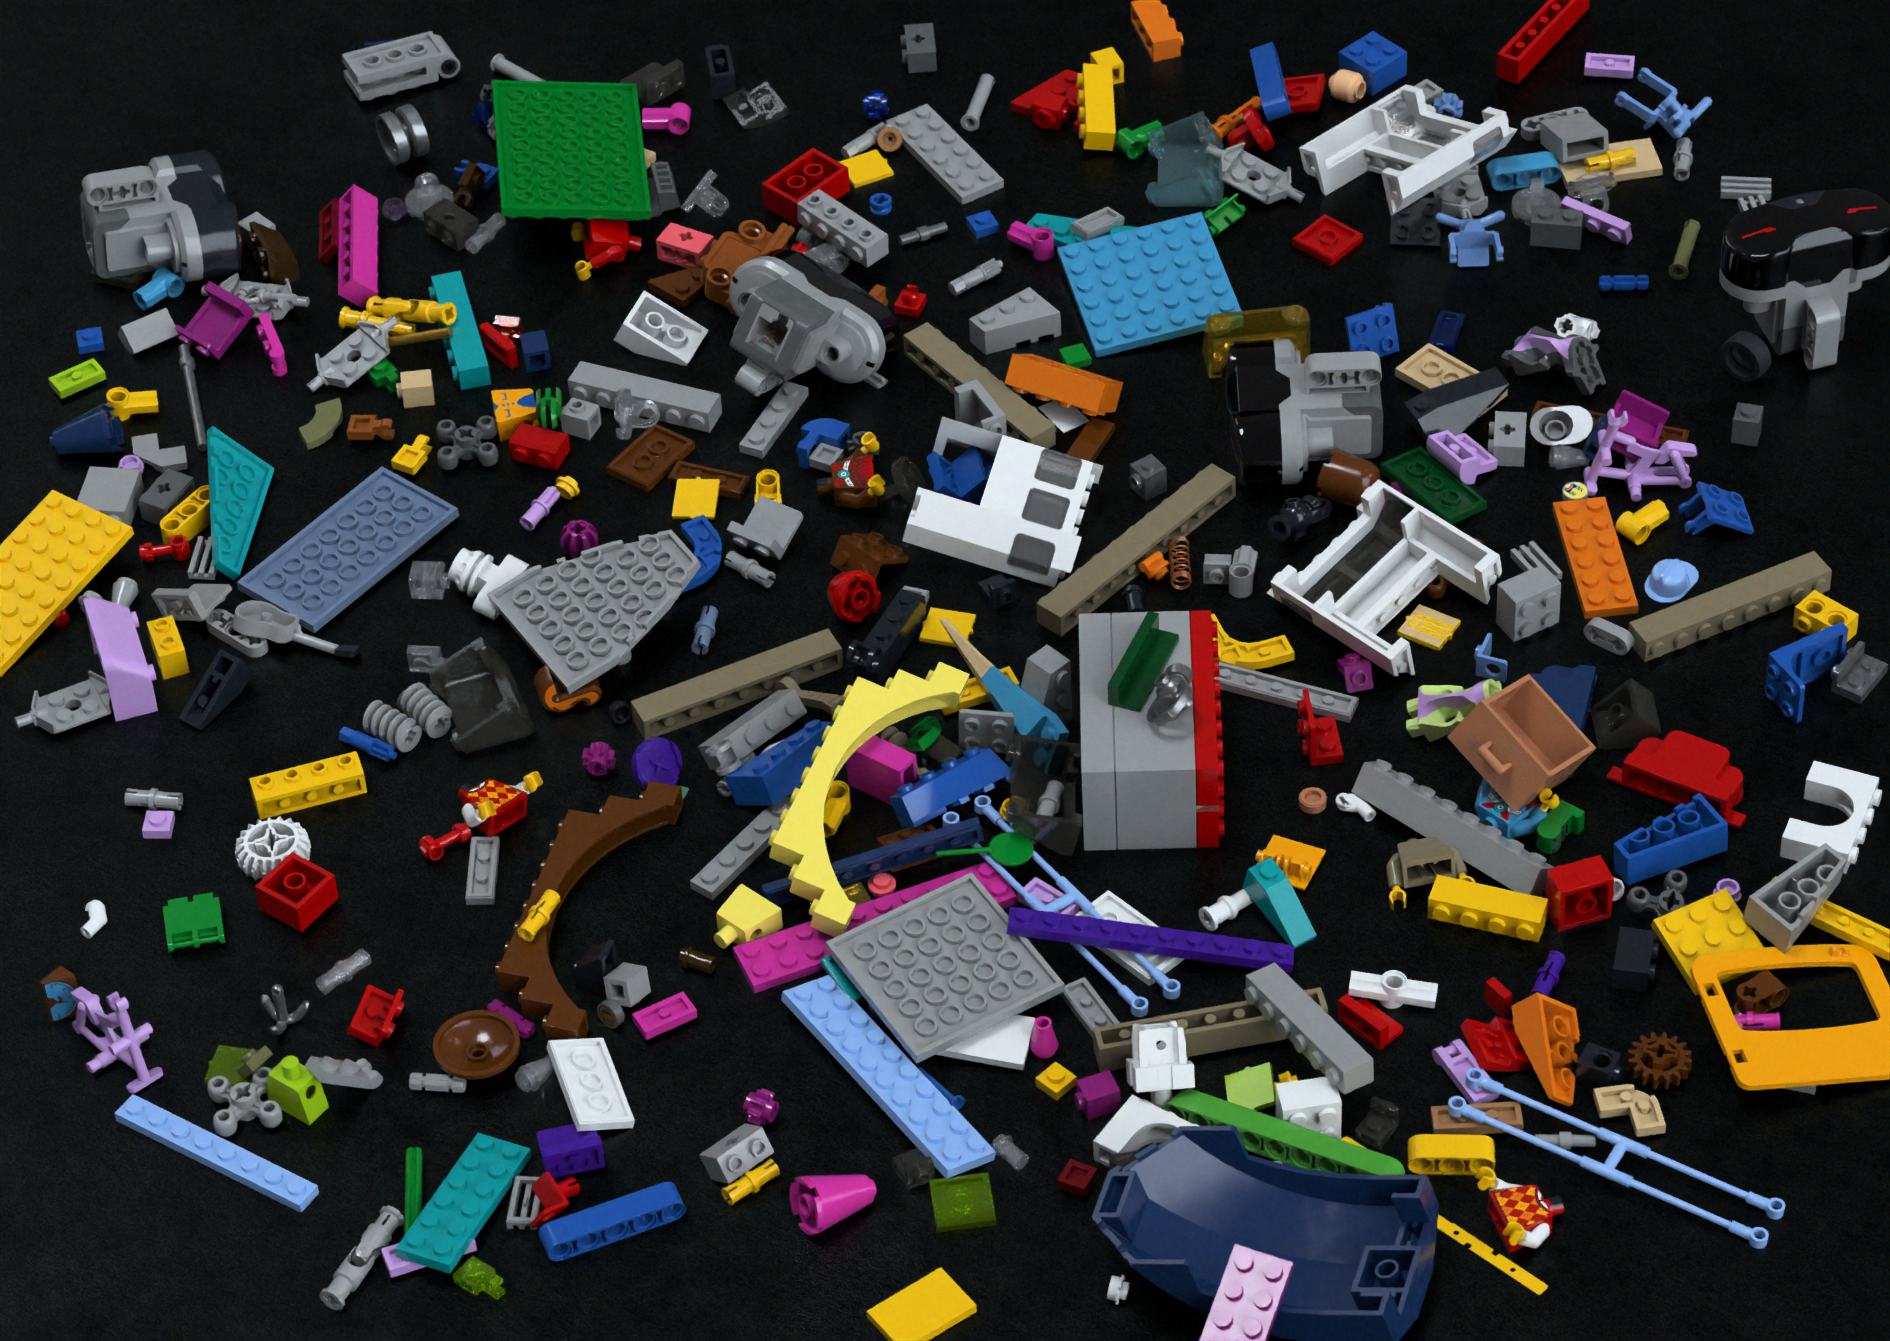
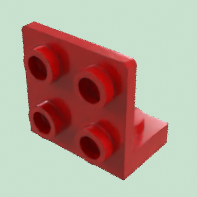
M1303 689L1302 700L1297 701L1299 717H1302V719L1297 720L1299 736H1304V739H1302L1303 755H1308L1310 766L1343 763V751L1335 716L1314 718L1308 689Z

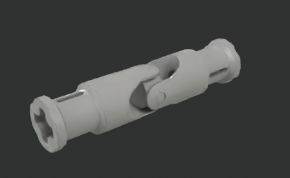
M383 1206L381 1208L380 1216L376 1222L370 1224L362 1234L361 1243L358 1247L355 1246L336 1270L329 1287L321 1291L320 1299L326 1306L334 1310H341L344 1307L345 1299L349 1293L357 1289L374 1265L375 1259L382 1253L381 1249L387 1247L391 1242V1235L395 1229L401 1227L405 1222L404 1216L399 1210L392 1206Z

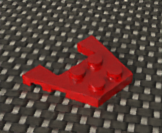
M1066 69L1012 100L1011 110L1031 116V103L1040 91L1044 90L1068 97L1070 112L1078 114L1081 105L1077 104L1078 90H1080V88L1076 87L1077 72ZM1078 119L1073 124L1074 132L1079 133V126L1082 124Z

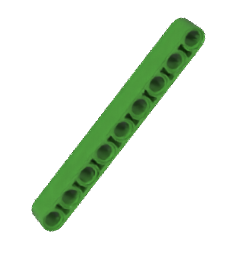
M1190 1088L1181 1089L1163 1108V1110L1173 1112L1178 1117L1199 1126H1235L1246 1150L1294 1167L1340 1174L1405 1175L1404 1167L1393 1157Z

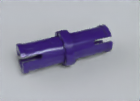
M1555 950L1549 952L1544 966L1536 974L1537 980L1529 996L1537 992L1549 996L1552 987H1555L1560 979L1559 972L1566 960L1564 954Z

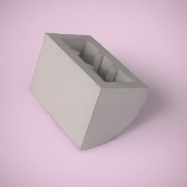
M167 308L121 326L118 332L123 345L131 354L145 350L179 334L174 329L176 326Z

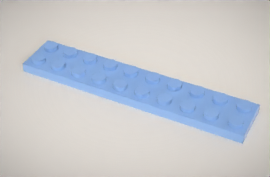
M829 975L782 992L781 1000L946 1179L995 1159L996 1151L955 1107L949 1104L950 1102L866 1012L841 990Z

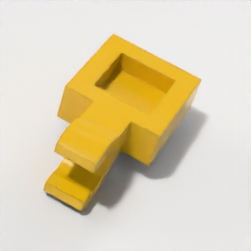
M420 434L412 446L404 444L391 460L392 468L415 475L428 459L427 455L432 447L426 445L430 438Z

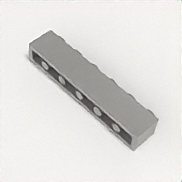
M583 361L579 362L568 379L570 399L573 397L597 404L600 407L709 433L722 414L721 395L718 393Z
M1276 963L1246 975L1244 994L1247 1001L1254 1005L1267 1021L1274 1024L1283 1037L1286 1036L1294 1044L1295 1049L1299 1053H1303L1310 1060L1312 1066L1315 1069H1319L1326 1076L1332 1086H1336L1343 1094H1347L1374 1081L1373 1058Z

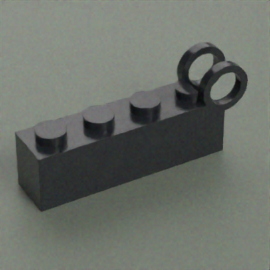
M900 589L864 642L854 640L850 644L846 655V664L853 667L854 681H856L857 677H861L878 685L883 683L921 628L922 622L926 620L925 596Z

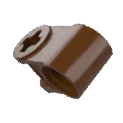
M1764 970L1737 987L1736 997L1738 1001L1734 1004L1733 1012L1735 1015L1746 1014V1011H1752L1753 1014H1764L1783 1004L1789 995V989L1771 972Z

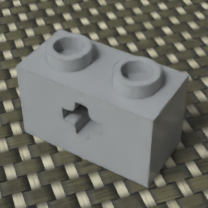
M1495 411V422H1489V437H1494V439H1488V452L1499 460L1497 466L1524 467L1526 412Z
M743 1124L699 1156L711 1180L729 1184L773 1154L774 1150L762 1127Z

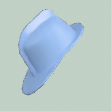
M1679 559L1659 561L1654 565L1651 574L1645 582V592L1648 597L1656 602H1676L1684 597L1699 579L1698 571L1690 563Z

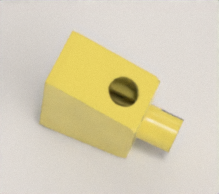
M740 884L717 911L716 918L719 932L714 935V940L719 947L725 949L732 942L741 945L774 934L783 928L781 908L745 885Z

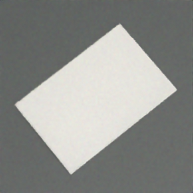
M1053 400L1038 407L1063 433L1089 421L1076 407L1069 409L1059 406V401Z

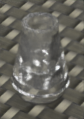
M1558 444L1550 448L1549 464L1550 467H1556L1557 470L1588 466L1589 458L1585 456L1583 450Z
M547 1055L542 1059L519 1067L518 1072L515 1073V1080L523 1091L538 1090L555 1071L550 1056Z

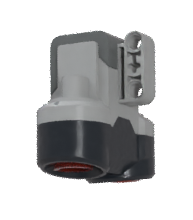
M207 150L153 157L148 166L93 173L87 175L82 180L84 191L80 195L83 237L93 269H96L100 277L113 278L155 271L161 267L172 268L174 273H178L185 282L234 275L241 271L242 240L238 226L236 205L233 202H228L227 188L221 168L215 157Z

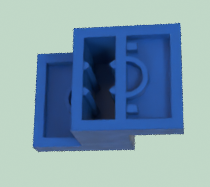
M971 446L952 463L933 451L927 456V461L929 464L928 471L934 482V491L980 506L995 459L976 446Z

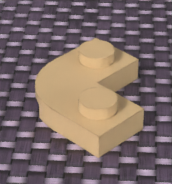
M1632 1084L1594 1089L1593 1098L1600 1119L1629 1115L1636 1137L1665 1133V1120L1655 1095L1650 1097L1644 1092L1634 1090V1085Z

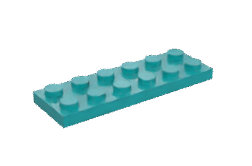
M477 1133L396 1247V1257L450 1274L470 1246L473 1238L475 1239L514 1183L515 1176H519L530 1160L531 1149Z

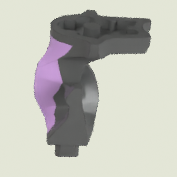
M1534 326L1525 336H1519L1515 340V347L1512 350H1506L1501 355L1505 367L1513 368L1517 376H1528L1535 372L1549 370L1555 364H1561L1565 368L1567 377L1574 379L1580 392L1584 395H1591L1596 385L1601 386L1606 383L1596 358L1599 346L1598 344H1592L1583 336L1564 338L1556 333Z

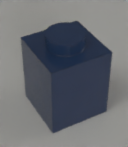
M540 330L519 334L526 372L552 368L545 331Z

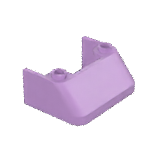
M94 596L83 598L82 601L95 654L99 655L105 674L115 721L158 711L152 684L153 680H157L153 664L147 665L136 631V627H139L136 611L130 612L129 607Z

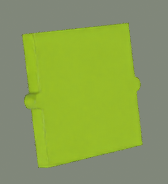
M1270 1062L1252 1068L1245 1067L1242 1071L1224 1076L1228 1102L1255 1111L1276 1105L1273 1071Z

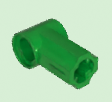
M1158 120L1132 131L1129 128H1122L1115 135L1114 145L1128 158L1135 159L1143 153L1146 147L1164 140L1165 131Z

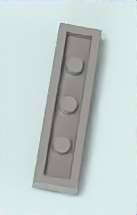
M785 381L740 442V452L763 459L808 397V387Z

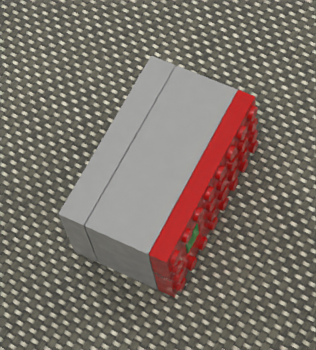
M1211 610L1191 611V613L1189 611L1155 612L1159 613L1160 630L1179 635V641L1161 674L1165 673L1167 667L1174 663L1188 666L1193 673V679L1189 684L1193 689L1191 696L1193 698L1192 704L1185 711H1182L1181 716L1177 720L1170 721L1158 728L1153 727L1147 721L1148 710L1157 697V687L1155 685L1140 712L1108 704V683L1147 612L1112 613V615L1110 613L1079 614L1084 851L1116 850V848L1118 850L1196 848V846L1198 848L1219 847V836H1224V819H1219V816H1224V799H1219V797H1224V780L1218 777H1224V761L1218 758L1223 757V740L1217 739V737H1222V720L1216 719V717H1221V700L1215 699V697H1220V680H1214V677H1219V660H1213V658H1218V641H1213V638H1218L1217 621H1212Z

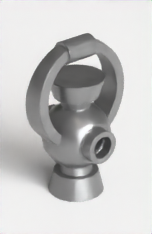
M1181 663L1171 664L1167 667L1166 672L1161 674L1154 682V685L1157 687V697L1147 713V721L1153 727H1162L1170 721L1177 720L1181 716L1182 711H1185L1192 704L1193 698L1191 696L1193 689L1189 684L1193 679V673L1188 666Z

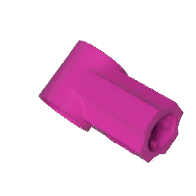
M680 102L673 104L670 108H643V129H669L674 134H684L689 129L691 109L687 104Z
M1018 221L1011 224L1010 230L1007 233L1009 241L1031 250L1036 260L1046 261L1054 257V235L1051 229H1034Z

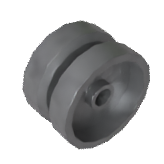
M407 104L397 108L395 114L388 111L376 117V130L380 143L392 164L397 166L405 163L410 159V155L418 158L429 153V139L425 126L417 110L412 105Z

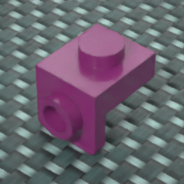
M1349 653L1343 659L1337 660L1338 670L1344 676L1345 687L1348 693L1368 690L1374 687L1371 663L1367 658L1359 653Z

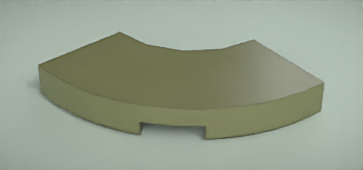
M339 398L315 405L316 413L314 418L308 424L299 428L300 436L307 450L325 443L333 436L335 429L341 425L343 411Z

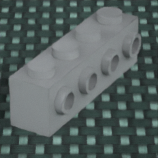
M820 189L797 203L798 222L803 227H807L820 238L825 239L838 250L843 251L868 268L889 253L887 233Z

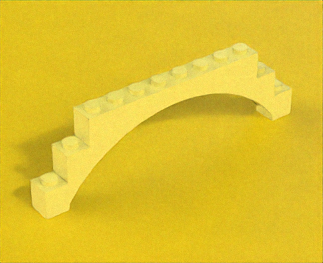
M939 662L935 671L930 670L925 680L898 669L894 679L888 678L885 687L861 677H857L853 686H847L842 698L845 702L843 706L838 705L833 714L832 720L835 721L833 726L827 725L821 741H824L822 747L817 746L811 758V761L814 762L811 768L806 766L800 782L803 783L801 788L796 787L789 801L792 805L790 809L785 808L779 820L781 827L779 831L773 830L768 841V845L772 846L769 858L792 867L788 877L792 881L790 892L813 902L809 910V914L812 915L810 927L837 937L846 932L856 903L847 898L830 864L825 844L823 826L824 805L835 777L844 763L860 746L888 726L905 718L931 710L947 707L956 710L966 690L970 674Z

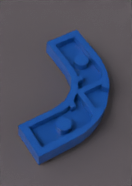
M704 515L680 524L681 532L695 550L694 555L699 560L701 566L683 592L706 583L716 573L722 561L721 538Z

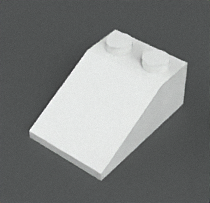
M643 291L623 322L614 341L636 354L687 366L707 334L708 329L648 292Z

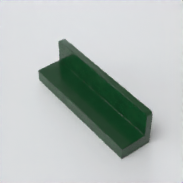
M1147 612L1108 683L1109 705L1140 712L1154 687V682L1160 676L1179 641V635L1159 629V613Z

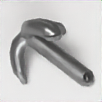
M275 984L271 988L274 1004L267 995L261 996V1004L264 1005L273 1020L277 1022L276 1026L269 1028V1031L274 1035H280L286 1029L287 1024L295 1023L305 1015L308 1010L309 1001H303L297 1010L288 1014L283 988L281 985Z

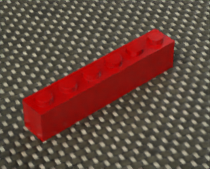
M1548 0L1498 53L1497 77L1519 84L1589 9V0Z

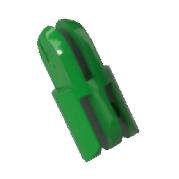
M556 387V398L551 395V388H545V397L541 398V389L539 388L536 391V412L541 418L542 428L547 429V421L552 422V429L556 428L557 418L562 411L561 390Z

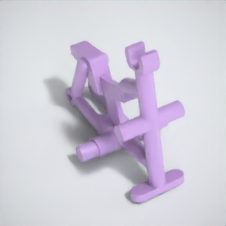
M1614 409L1608 411L1609 426L1607 430L1602 429L1598 431L1599 449L1591 467H1586L1583 472L1585 485L1589 489L1590 496H1595L1597 493L1596 481L1598 476L1624 480L1628 484V491L1631 495V500L1634 502L1640 501L1642 498L1641 485H1679L1681 488L1691 486V477L1688 476L1690 469L1683 457L1697 456V449L1694 444L1667 440L1659 450L1645 447L1636 443V439L1633 436L1618 431L1619 427H1624L1628 423L1627 411H1624L1622 416L1615 418ZM1613 441L1626 445L1627 452L1641 456L1637 461L1625 456V469L1606 467L1612 464L1610 448ZM1671 460L1673 466L1650 467L1654 461L1657 464H1664Z
M81 986L70 992L72 998L78 1003L76 1020L72 1022L74 1030L78 1034L85 1036L101 1051L93 1060L86 1063L90 1073L106 1067L117 1059L132 1067L138 1076L137 1079L127 1085L129 1093H136L163 1076L161 1067H155L148 1071L140 1049V1044L150 1038L149 1034L153 1032V1028L147 1022L137 1029H133L127 1012L129 1004L125 997L120 999L117 991L107 996V1002L115 1012L106 1015L99 1003L100 998L98 995L90 993ZM86 1014L90 1021L106 1036L99 1038L85 1026ZM120 1026L124 1037L121 1038L113 1029Z

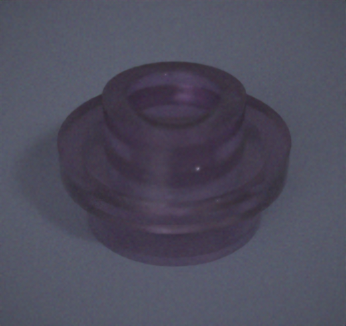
M390 198L384 202L382 213L388 219L398 220L407 213V208L401 199Z

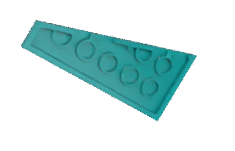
M212 426L207 430L213 567L232 580H235L240 576L275 468Z

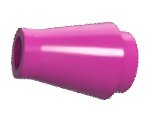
M1045 1016L1038 1017L1034 1021V1029L1029 1045L1034 1055L1042 1059L1052 1057L1059 1046L1052 1027V1021Z

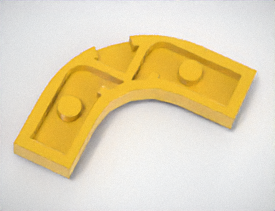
M1211 614L1212 621H1217L1218 638H1213V641H1218V658H1213V660H1219V662L1253 671L1295 660V652L1285 635L1260 642H1239L1230 638L1223 630L1215 614Z

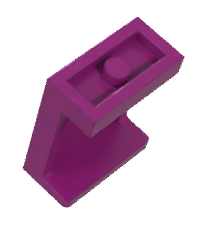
M209 281L204 290L210 297L185 329L179 325H176L174 329L180 335L178 339L183 344H187L189 348L192 345L195 346V349L206 358L210 355L219 360L255 313L244 300Z
M1623 390L1613 409L1615 418L1621 417L1622 413L1627 411L1628 423L1624 427H1619L1618 431L1633 436L1636 439V443L1657 449L1660 442L1658 441L1670 412L1627 390ZM1613 441L1611 449L1636 461L1641 457L1627 452L1626 445Z

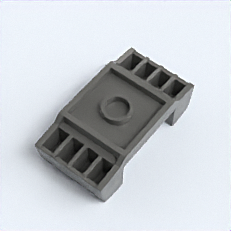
M652 162V178L647 180L651 217H657L664 211L681 207L668 162ZM620 219L623 221H632V219Z

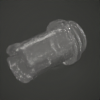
M1001 1134L993 1141L992 1148L995 1155H1001L1016 1171L1022 1169L1027 1164L1029 1156L1013 1143L1011 1136Z

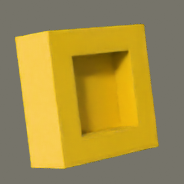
M1054 1062L1035 1078V1083L1038 1088L1057 1101L1077 1085V1076L1057 1062Z

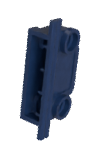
M1579 665L1575 668L1549 666L1542 671V674H1530L1584 734L1598 677L1596 675V667ZM1574 772L1568 778H1573Z

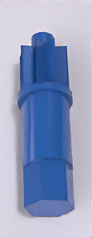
M345 726L339 732V740L368 753L370 756H375L386 762L397 757V752L394 751L395 747L381 741L379 738H373Z

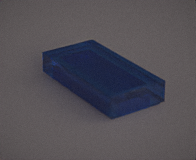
M1440 310L1428 343L1446 353L1453 354L1465 322V314Z

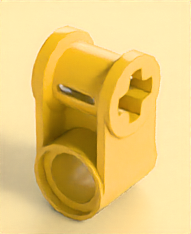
M766 469L757 474L755 504L760 497H766L782 504L780 477L776 471Z

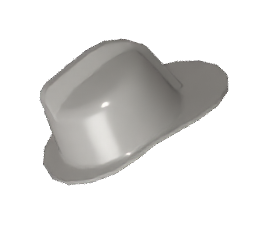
M1572 405L1542 408L1534 414L1530 422V431L1535 440L1553 448L1582 442L1589 436L1593 427L1591 414L1580 406Z

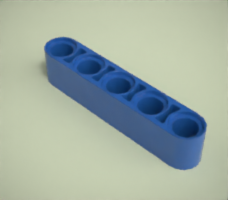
M1273 42L1250 49L1260 99L1268 122L1291 114L1281 65Z
M663 1182L548 1222L540 1228L538 1235L549 1259L561 1261L676 1221L684 1215L686 1207L675 1184Z

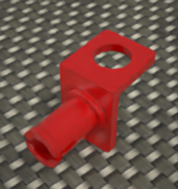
M545 1172L532 1185L533 1191L545 1208L530 1223L532 1228L555 1219L570 1204L567 1198L579 1194V1183L569 1186L577 1181L575 1178L569 1177L562 1182L556 1183L551 1174Z

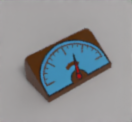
M60 965L39 982L50 1022L76 1016L78 1003L72 998L70 993L78 988L76 977Z

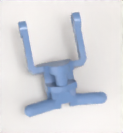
M1645 67L1639 71L1638 80L1666 96L1655 111L1650 110L1622 91L1616 95L1617 98L1614 100L1619 107H1624L1647 122L1643 126L1645 130L1658 121L1675 139L1682 137L1691 126V123L1712 104L1710 97H1704L1692 110L1687 109L1688 106L1685 103L1681 106L1676 101L1678 93L1676 88L1652 74Z
M1499 210L1481 219H1457L1443 213L1436 214L1435 220L1438 223L1459 230V232L1448 235L1450 263H1457L1459 267L1488 266L1489 245H1494L1496 260L1504 261V249L1501 246L1499 233L1486 231L1484 228L1503 220L1505 213Z

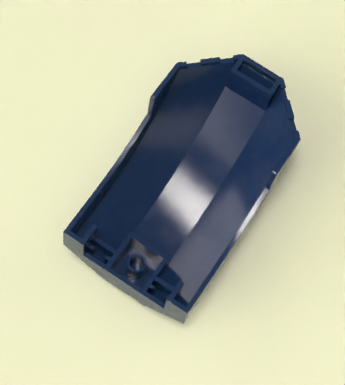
M1180 1126L1170 1132L1172 1137L1157 1145L1154 1142L1135 1154L1136 1160L1121 1168L1118 1165L1108 1171L1092 1215L1095 1224L1133 1269L1175 1298L1206 1314L1210 1313L1233 1247L1237 1244L1293 1262L1294 1264L1270 1332L1271 1336L1297 1341H1399L1419 1317L1433 1271L1439 1203L1427 1175L1340 1174L1308 1170L1272 1162L1249 1155L1235 1126Z

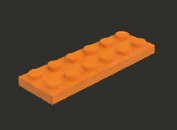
M1596 497L1553 502V514L1584 618L1591 619L1594 617L1600 618L1638 613L1639 605L1606 498Z

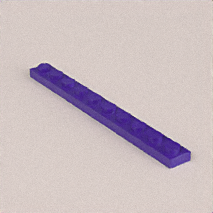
M1010 907L1007 924V934L1258 969L1276 963L1287 973H1292L1294 945L1026 908Z

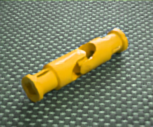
M373 296L368 299L366 304L367 311L372 313V315L390 318L393 315L398 321L407 320L431 324L442 322L445 325H450L454 323L457 316L456 306L451 302L438 304L435 301L409 299L407 301L401 298L389 297L381 299L378 296Z

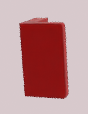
M1345 994L1338 1000V1019L1379 1050L1403 1033V1026L1365 998H1360L1356 1001L1348 994Z

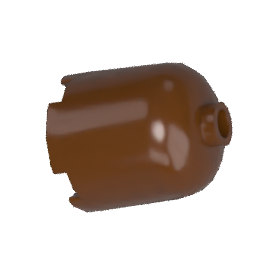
M1333 448L1329 453L1333 456L1330 463H1323L1316 487L1321 488V492L1317 493V497L1327 498L1330 501L1356 508L1362 502L1361 495L1365 489L1372 486L1378 479H1381L1380 471L1370 461Z

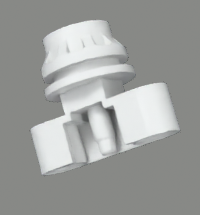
M463 548L457 554L450 567L448 579L455 582L460 591H467V596L473 597L478 593L472 609L495 620L500 613L489 601L487 594L528 570L530 565L508 554L498 567L493 564V556L489 554L485 556L480 550L469 551Z

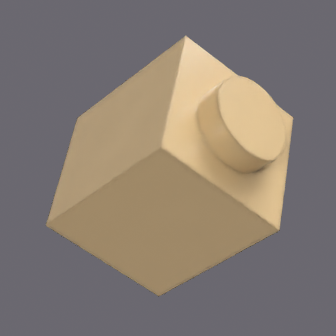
M431 369L400 372L401 383H396L398 398H403L404 408L435 405Z

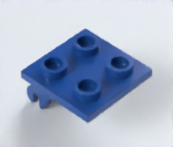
M1382 303V306L1376 305L1373 309L1345 317L1350 352L1373 351L1379 357H1383L1400 351L1393 304Z
M1698 482L1696 484L1698 493L1688 502H1684L1678 507L1679 514L1682 515L1685 511L1686 517L1706 507L1694 520H1689L1685 523L1684 529L1686 533L1691 529L1692 535H1695L1715 523L1750 535L1754 533L1744 500L1736 492H1729L1712 484L1708 485Z

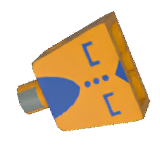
M532 389L491 391L500 442L511 439L520 423L539 427V416L536 412V402Z

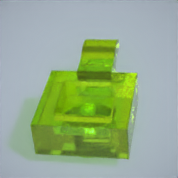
M474 1256L453 1274L454 1283L476 1296L483 1290L498 1300L506 1293V1290L500 1287L504 1280L496 1275L495 1269Z

